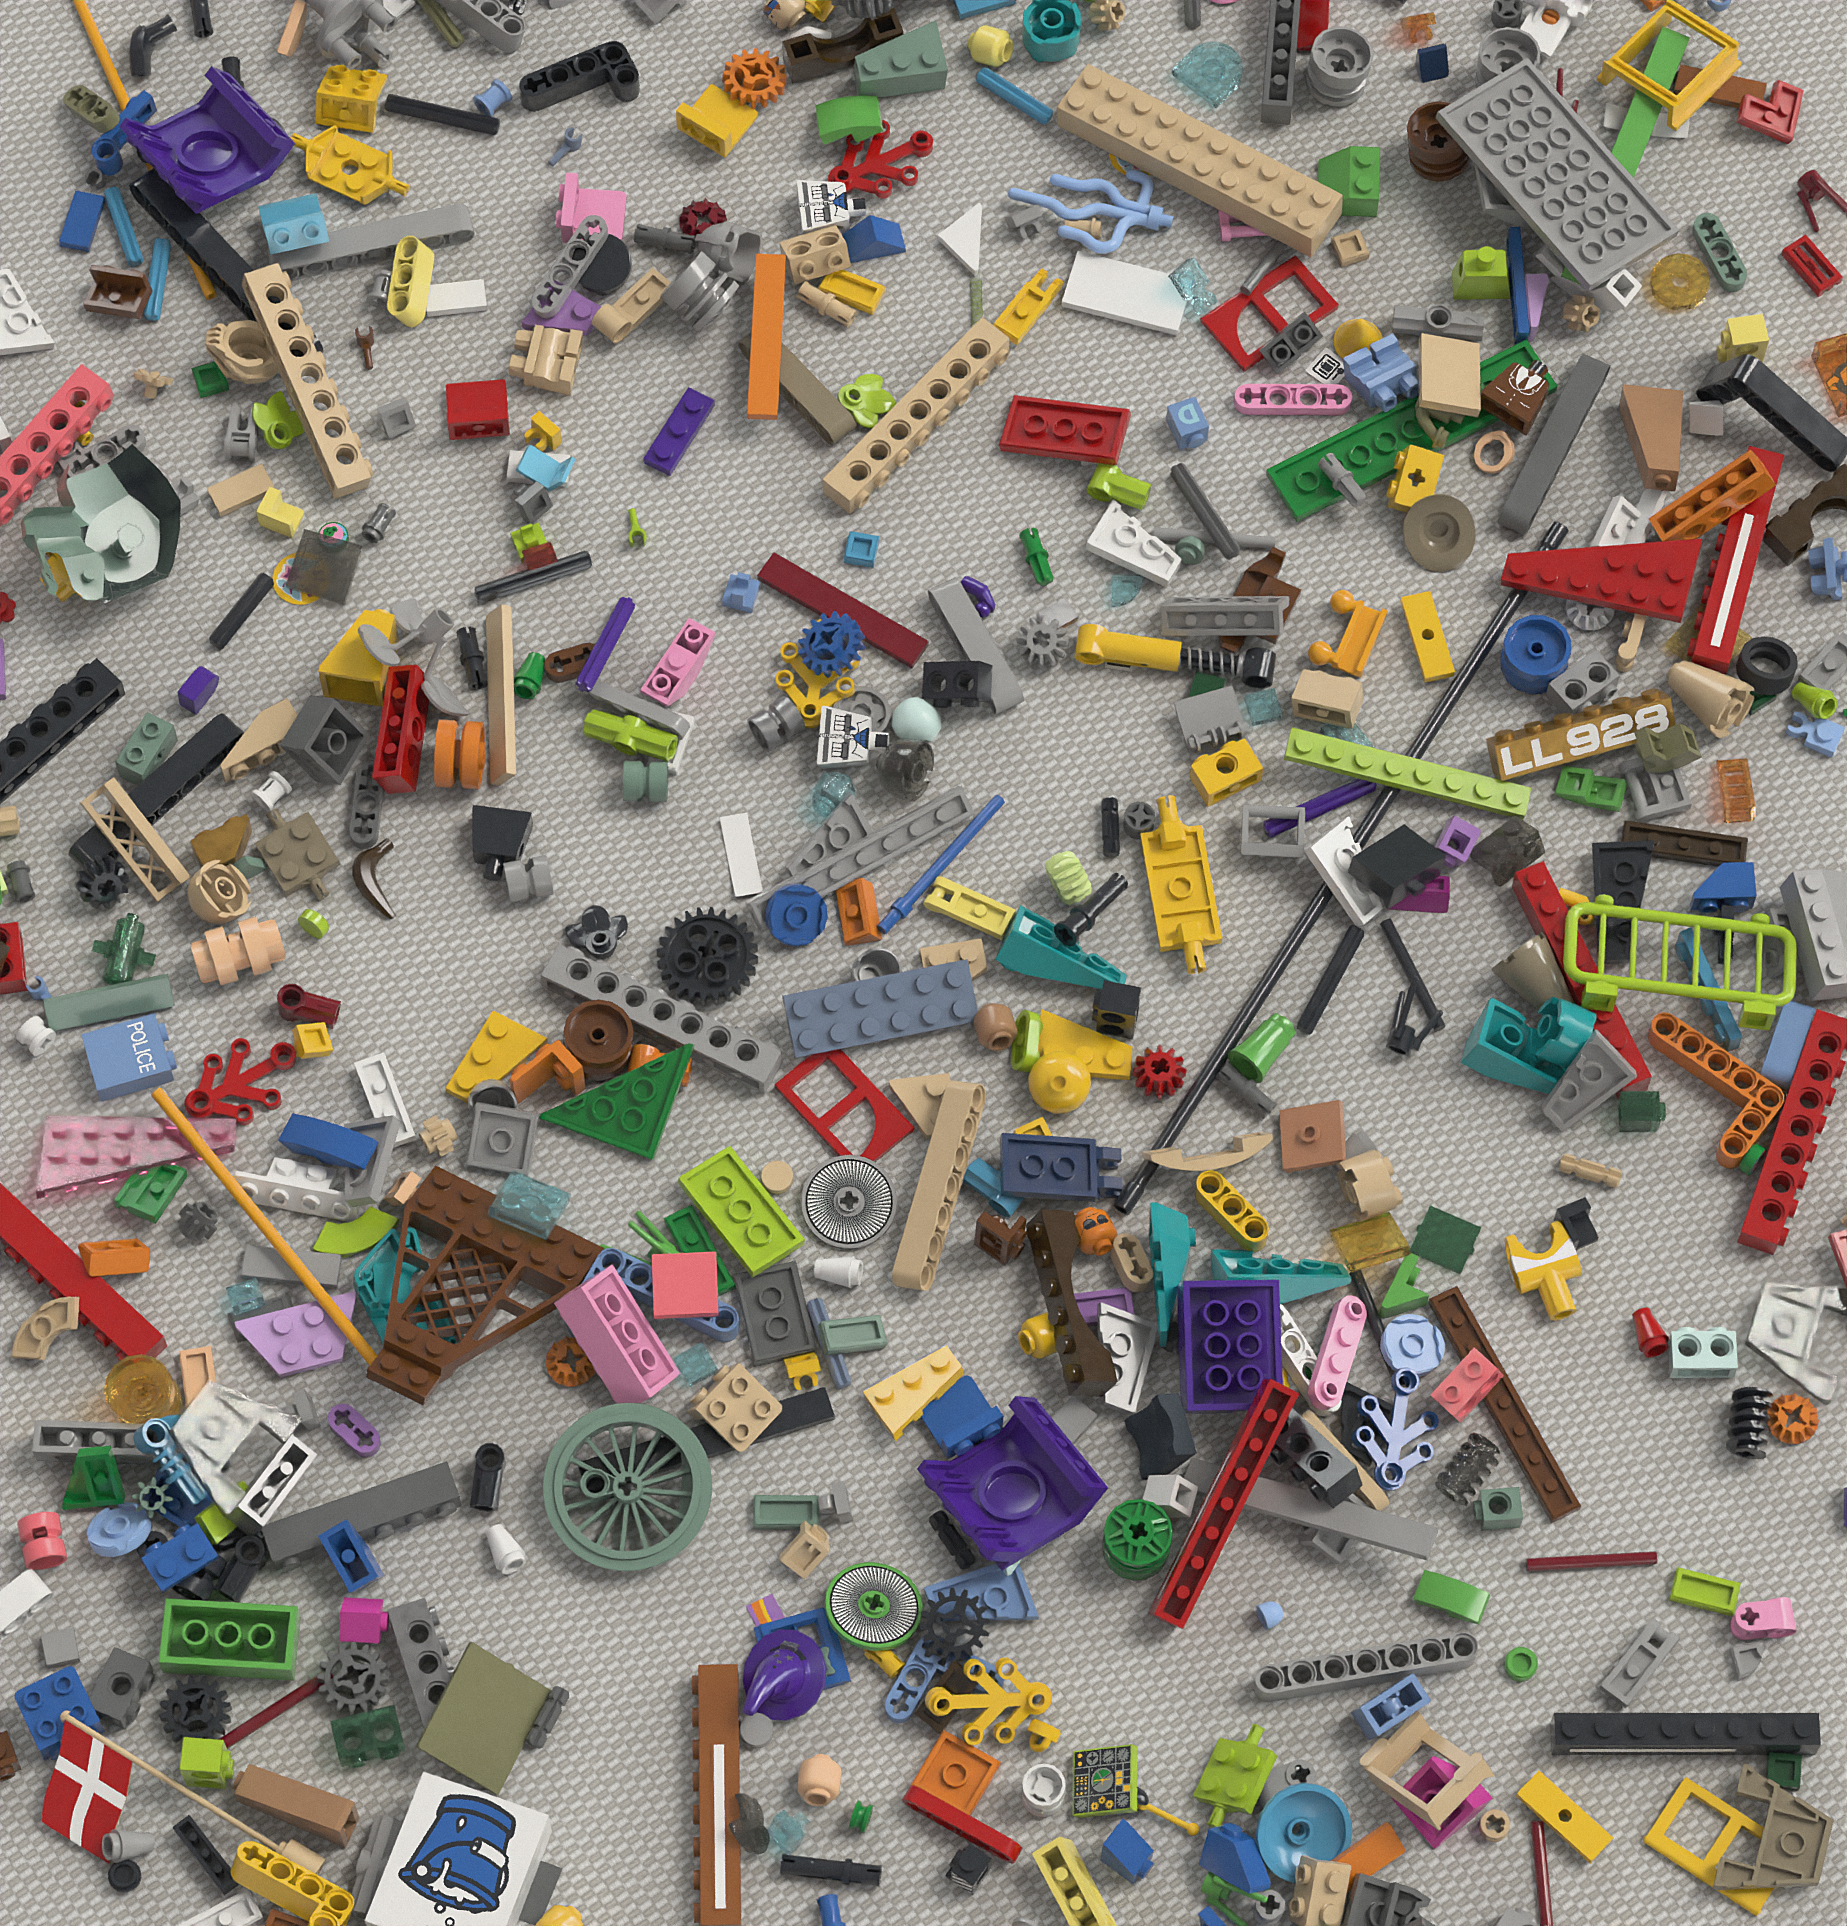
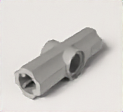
M1442 304L1433 305L1429 309L1395 305L1392 333L1421 335V333L1453 339L1482 341L1485 317L1481 313L1451 311L1450 308ZM1439 321L1444 325H1435L1432 322Z
M386 1815L375 1816L366 1849H362L355 1871L356 1882L351 1893L354 1898L351 1914L356 1917L366 1919L403 1822L394 1817Z

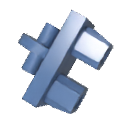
M1833 538L1823 539L1824 546L1808 550L1811 568H1826V574L1811 576V588L1814 595L1830 594L1833 601L1841 600L1842 587L1840 575H1843V582H1847V551L1841 552V559L1839 560L1838 548L1834 547Z

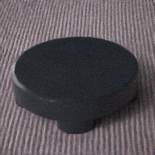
M608 234L607 240L578 283L586 290L601 296L622 287L628 280L633 268L631 254L626 244L618 237ZM588 238V240L586 241V243H588L589 246L591 247L592 245L590 244V241H589V238ZM576 248L573 252L572 260H583L586 256V251L582 248Z

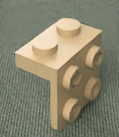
M740 1363L729 1367L725 1364L713 1375L712 1379L715 1382L708 1390L704 1387L701 1388L691 1398L690 1402L693 1405L687 1412L695 1420L703 1418L737 1452H742L781 1413L782 1405Z

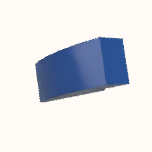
M292 1113L278 1139L279 1142L294 1154L313 1156L324 1164L365 1170L379 1143L371 1137L343 1126Z

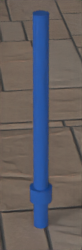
M996 794L903 897L896 899L890 906L891 911L877 925L881 933L887 934L900 918H906L913 910L912 905L1002 807L1005 801L1001 796Z

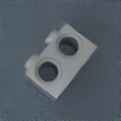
M1595 649L1548 684L1546 697L1561 714H1577L1583 712V708L1594 705L1601 699L1603 701L1610 699L1618 690L1617 684L1620 675ZM1590 677H1600L1603 680V682H1594L1590 679ZM1573 693L1578 695L1580 699L1572 700L1566 695Z

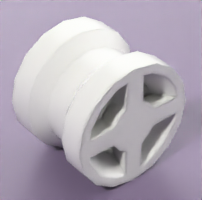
M34 1016L21 1026L16 1034V1039L21 1044H27L29 1051L34 1056H39L51 1047L57 1034L51 1028H46L39 1016Z

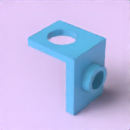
M529 445L526 447L516 472L534 483L536 481L539 482L550 492L565 483L576 458L570 457L559 463L534 446Z

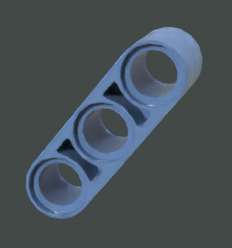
M1792 1000L1782 1007L1760 1075L1785 1090H1789L1816 1010V1008Z

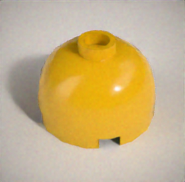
M1053 1051L1041 1056L1032 1066L1028 1076V1089L1033 1101L1043 1110L1053 1114H1066L1078 1109L1087 1099L1091 1089V1076L1086 1064L1076 1055L1066 1051Z

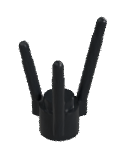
M1413 976L1406 999L1404 991L1399 993L1391 1031L1386 1044L1388 1049L1406 1056L1410 1054L1412 1049L1419 1051L1422 1041L1443 1015V1011L1438 1010L1417 1037L1414 1035L1416 1030L1405 1025L1419 980L1418 976Z

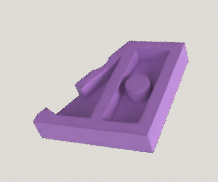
M554 280V283H555V284H557V285H563V284H561L560 282ZM548 287L552 295L555 291H553L551 287ZM572 291L559 312L551 318L539 317L532 308L522 321V328L532 331V327H535L536 324L544 326V328L558 329L562 332H570L571 329L583 331V336H588L594 328L591 323L592 319L601 306ZM550 297L546 301H539L542 309L545 305H552Z

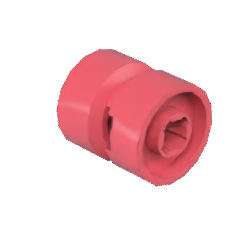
M55 1512L34 1513L21 1518L17 1522L20 1541L26 1544L22 1548V1553L27 1569H49L67 1561L64 1540L58 1538L62 1535L59 1514Z

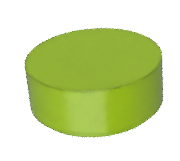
M305 909L298 917V923L302 929L314 938L321 939L329 931V924L326 919L312 909Z

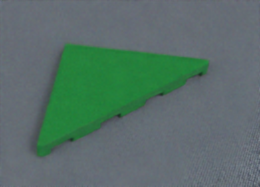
M692 1043L685 1044L668 1054L662 1055L599 1087L541 1113L539 1119L654 1160L695 1045Z

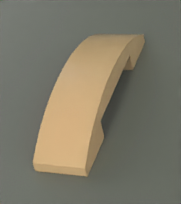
M1264 1131L1233 1136L1234 1149L1182 1158L1181 1149L1175 1147L1142 1152L1143 1159L1169 1168L1189 1171L1212 1170L1236 1164L1253 1156L1266 1147L1273 1140L1272 1133Z

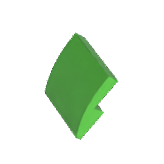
M846 96L815 105L819 136L824 145L849 134H852L857 143L883 132L877 96Z

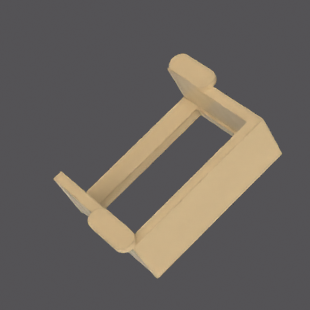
M1418 1711L1388 1741L1385 1738L1379 1739L1360 1759L1361 1766L1376 1787L1437 1830L1441 1829V1823L1484 1778L1494 1776L1481 1753L1476 1752L1471 1756L1433 1731ZM1423 1744L1459 1767L1454 1773V1777L1428 1804L1390 1779Z

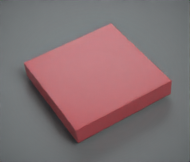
M716 1252L652 1254L654 1319L719 1316Z

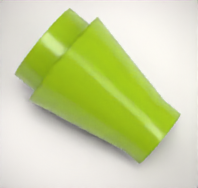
M1803 682L1796 684L1792 690L1793 699L1797 700L1816 719H1827L1836 711L1837 699L1829 690L1809 686Z

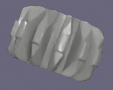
M1042 615L1041 624L1038 625L1035 618L1032 617L1029 619L1032 626L1031 629L1024 625L1020 627L1022 633L1027 636L1016 638L1018 644L1025 645L1018 652L1021 656L1029 654L1026 660L1029 665L1038 658L1039 668H1044L1045 659H1048L1050 664L1055 666L1056 661L1053 657L1055 654L1060 658L1065 657V652L1059 647L1069 646V641L1062 639L1067 634L1066 628L1057 629L1059 626L1057 619L1052 620L1048 625L1046 615ZM1043 636L1045 639L1051 638V641L1047 640L1048 646L1042 648L1040 644L1035 645V643H1039L1037 638Z

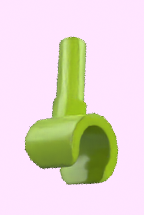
M631 508L628 510L631 523L629 545L634 548L632 538L634 536H641L645 546L647 543L646 532L638 524L636 510Z

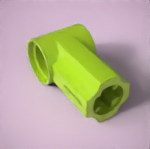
M1098 463L1086 492L1098 501L1109 502L1111 499H1114L1117 502L1142 510L1148 500L1152 484L1122 474L1120 468L1115 465Z

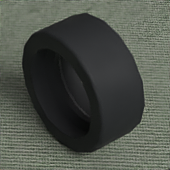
M1765 636L1752 638L1744 644L1736 664V674L1741 681L1754 687V692L1766 695L1779 694L1788 689L1793 681L1798 667L1797 656L1789 645L1779 639ZM1755 658L1772 660L1782 668L1783 672L1776 674L1766 673L1755 667L1750 660Z

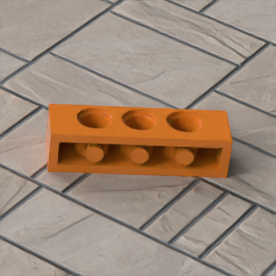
M1750 449L1648 519L1662 541L1697 539L1776 486L1762 461Z

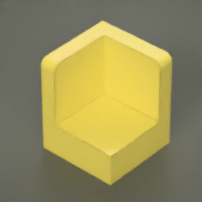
M269 487L256 511L260 526L293 538L304 517L302 509L283 502L281 491Z

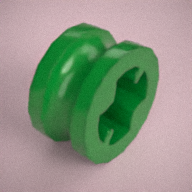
M857 1800L850 1819L849 1829L859 1828L860 1832L865 1834L874 1805L863 1806L862 1801Z

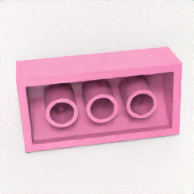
M613 1265L608 1266L572 1289L554 1303L559 1310L560 1316L566 1321L576 1337L578 1345L586 1353L593 1364L595 1372L601 1377L611 1393L612 1399L617 1404H640L681 1374Z

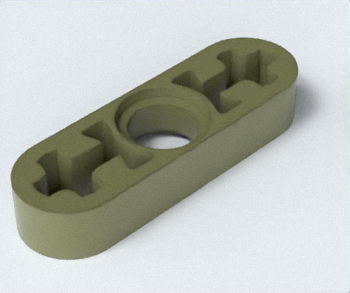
M84 85L74 86L63 97V102L70 112L99 133L108 132L119 123L120 116L113 106Z

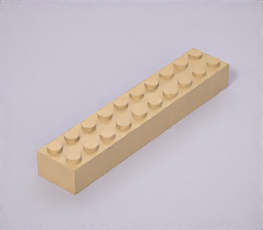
M1087 64L1057 106V125L1064 130L1309 257L1314 255L1342 214L1343 195L1090 64Z

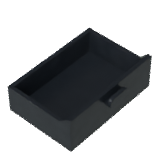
M1403 824L1353 856L1348 873L1383 899L1385 907L1389 909L1411 894L1413 897H1416L1424 892L1426 889L1425 885L1440 876L1446 855Z

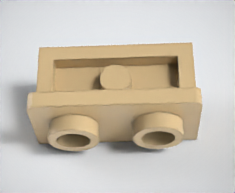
M1301 1855L1299 1865L1295 1871L1296 1884L1293 1898L1289 1904V1920L1300 1926H1341L1351 1865L1343 1862L1316 1860L1312 1857Z

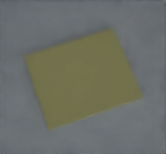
M469 1642L415 1747L453 1769L454 1773L463 1775L494 1795H499L526 1742V1737L531 1728H533L534 1722L551 1690L514 1668L513 1664L506 1663L477 1644Z

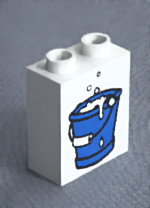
M423 1772L366 1916V1926H516L552 1833L549 1815Z

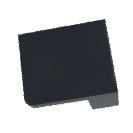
M1586 1197L1557 1208L1554 1221H1559L1565 1228L1575 1250L1595 1243L1599 1238L1589 1218L1591 1206Z

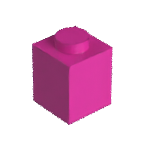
M344 1597L340 1610V1641L380 1643L382 1631H388L389 1614L383 1611V1599Z

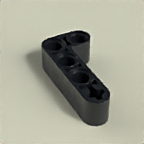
M609 41L525 75L519 83L520 100L526 110L536 112L608 83L618 100L630 102L635 100L640 93L639 73L626 47L619 41ZM613 58L619 59L617 61H610ZM586 69L592 70L590 72H583ZM558 80H564V81H565V82H563V83H556V81H558ZM626 81H627V82H631L630 84H627V85L621 84L622 82H626Z

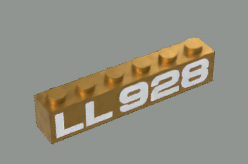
M1648 689L1641 692V696L1631 699L1630 697H1619L1612 700V704L1606 706L1591 705L1583 708V712L1577 714H1558L1553 717V720L1548 722H1529L1524 725L1523 729L1515 731L1511 729L1500 730L1494 734V737L1486 739L1492 772L1503 781L1637 743L1634 731L1640 728L1647 727L1656 733H1660L1676 725L1671 697L1662 690Z

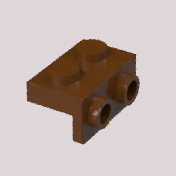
M91 265L89 272L94 281L83 302L86 311L140 319L153 292L145 274L135 269L124 270L109 265Z

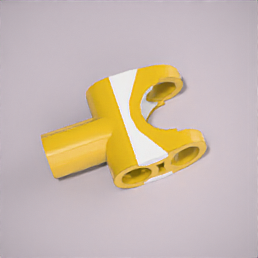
M1559 1221L1549 1223V1233L1552 1240L1550 1242L1551 1248L1544 1253L1536 1254L1529 1252L1523 1247L1522 1243L1518 1242L1514 1234L1506 1236L1504 1239L1508 1266L1519 1294L1538 1289L1550 1321L1567 1318L1577 1311L1566 1280L1582 1275L1580 1261L1573 1242Z

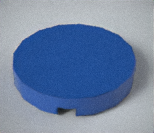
M799 883L788 884L775 891L768 900L765 910L766 925L771 935L781 943L794 947L808 945L813 942V939L825 929L828 918L827 905L820 894L812 887Z

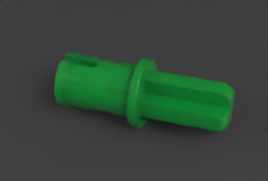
M1032 527L1031 535L1029 528L1019 534L1026 552L1025 562L1030 565L1036 583L1044 587L1052 583L1054 579L1047 560L1049 553L1042 546L1038 529Z

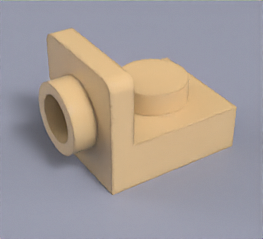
M806 1521L800 1525L801 1532L779 1555L780 1561L804 1580L830 1552L828 1534L816 1524L811 1526Z

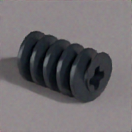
M1742 1387L1732 1392V1400L1734 1402L1730 1407L1732 1415L1729 1417V1424L1731 1427L1728 1428L1727 1433L1730 1439L1726 1441V1448L1729 1452L1747 1459L1766 1458V1452L1758 1450V1447H1765L1768 1443L1766 1439L1759 1437V1435L1769 1433V1428L1760 1425V1423L1770 1421V1416L1762 1413V1411L1770 1410L1772 1407L1770 1402L1763 1400V1398L1773 1397L1770 1391L1759 1387Z

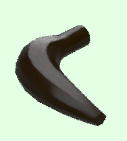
M386 838L375 847L359 853L354 859L352 876L362 896L383 915L393 919L396 914L382 892L375 874L379 860L394 848L393 843Z

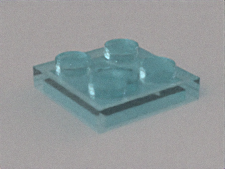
M512 1170L490 1206L488 1216L547 1240L569 1204L571 1194Z

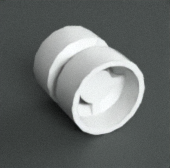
M1037 1764L1024 1775L1021 1793L1022 1803L1032 1815L1049 1817L1057 1813L1062 1807L1066 1785L1061 1771L1053 1765Z

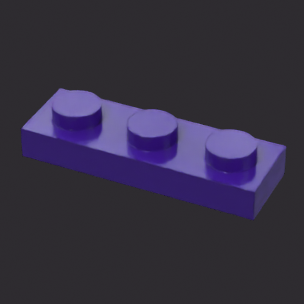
M688 387L644 456V464L671 476L713 410L715 400Z

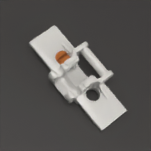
M1524 0L1532 5L1533 8L1520 29L1531 34L1538 42L1541 55L1551 58L1567 30L1571 26H1580L1595 0Z

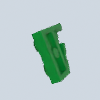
M111 1445L79 1449L64 1495L62 1509L69 1510L124 1504L126 1495Z

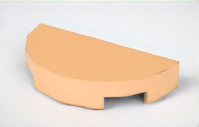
M296 0L293 4L277 49V53L290 57L298 48L307 18V3L305 1Z

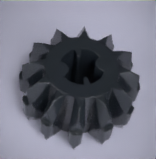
M96 855L92 864L84 861L86 869L77 871V877L80 880L75 882V887L80 892L81 899L86 903L89 902L96 909L101 904L109 909L110 902L113 900L121 903L119 894L128 893V888L125 884L130 881L128 874L125 872L124 865L119 861L115 862L114 858L109 855L104 860Z

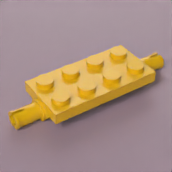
M1165 796L1156 800L1161 821L1158 829L1152 832L1140 833L1160 952L1184 949L1187 973L1195 974L1196 962L1197 971L1200 974L1207 970L1202 946L1222 944V933L1202 825H1184L1179 820L1176 797L1168 796L1166 805Z

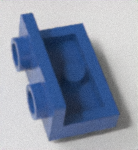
M198 1523L192 1527L189 1524L182 1526L172 1534L173 1539L164 1544L157 1542L144 1551L145 1556L141 1558L142 1564L148 1570L162 1593L219 1559L218 1554Z

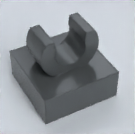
M537 481L529 488L525 484H521L513 491L518 496L515 502L522 518L529 524H533L553 506L545 487Z

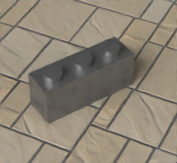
M293 1434L277 1447L225 1517L248 1536H253L266 1524L317 1454Z

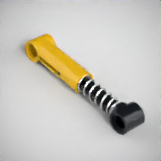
M1083 624L1078 628L1074 653L1077 661L1088 665H1099L1103 662L1173 672H1178V668L1189 667L1190 671L1193 668H1197L1201 672L1210 670L1212 674L1215 671L1221 672L1222 675L1231 673L1233 677H1242V682L1245 685L1259 689L1271 687L1273 684L1276 654L1266 648H1250L1246 651V654L1242 655L1240 653L1238 656L1233 655L1232 652L1223 654L1221 650L1218 653H1214L1211 649L1201 651L1200 647L1197 650H1193L1189 646L1181 648V641L1110 632L1105 627L1096 624Z

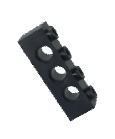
M1292 1408L1270 1452V1456L1277 1464L1281 1465L1284 1463L1288 1467L1291 1476L1298 1483L1304 1482L1307 1484L1309 1491L1317 1501L1321 1502L1324 1500L1330 1507L1335 1508L1363 1486L1357 1466Z

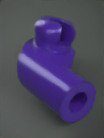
M965 576L961 580L964 590L975 596L979 603L974 607L979 616L982 618L988 617L990 613L994 612L996 605L988 586L970 576Z

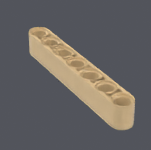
M952 1080L946 1086L893 1267L892 1280L896 1287L927 1291L933 1284L986 1101V1090L982 1084Z

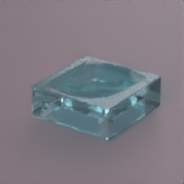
M257 1278L226 1287L235 1315L265 1305Z

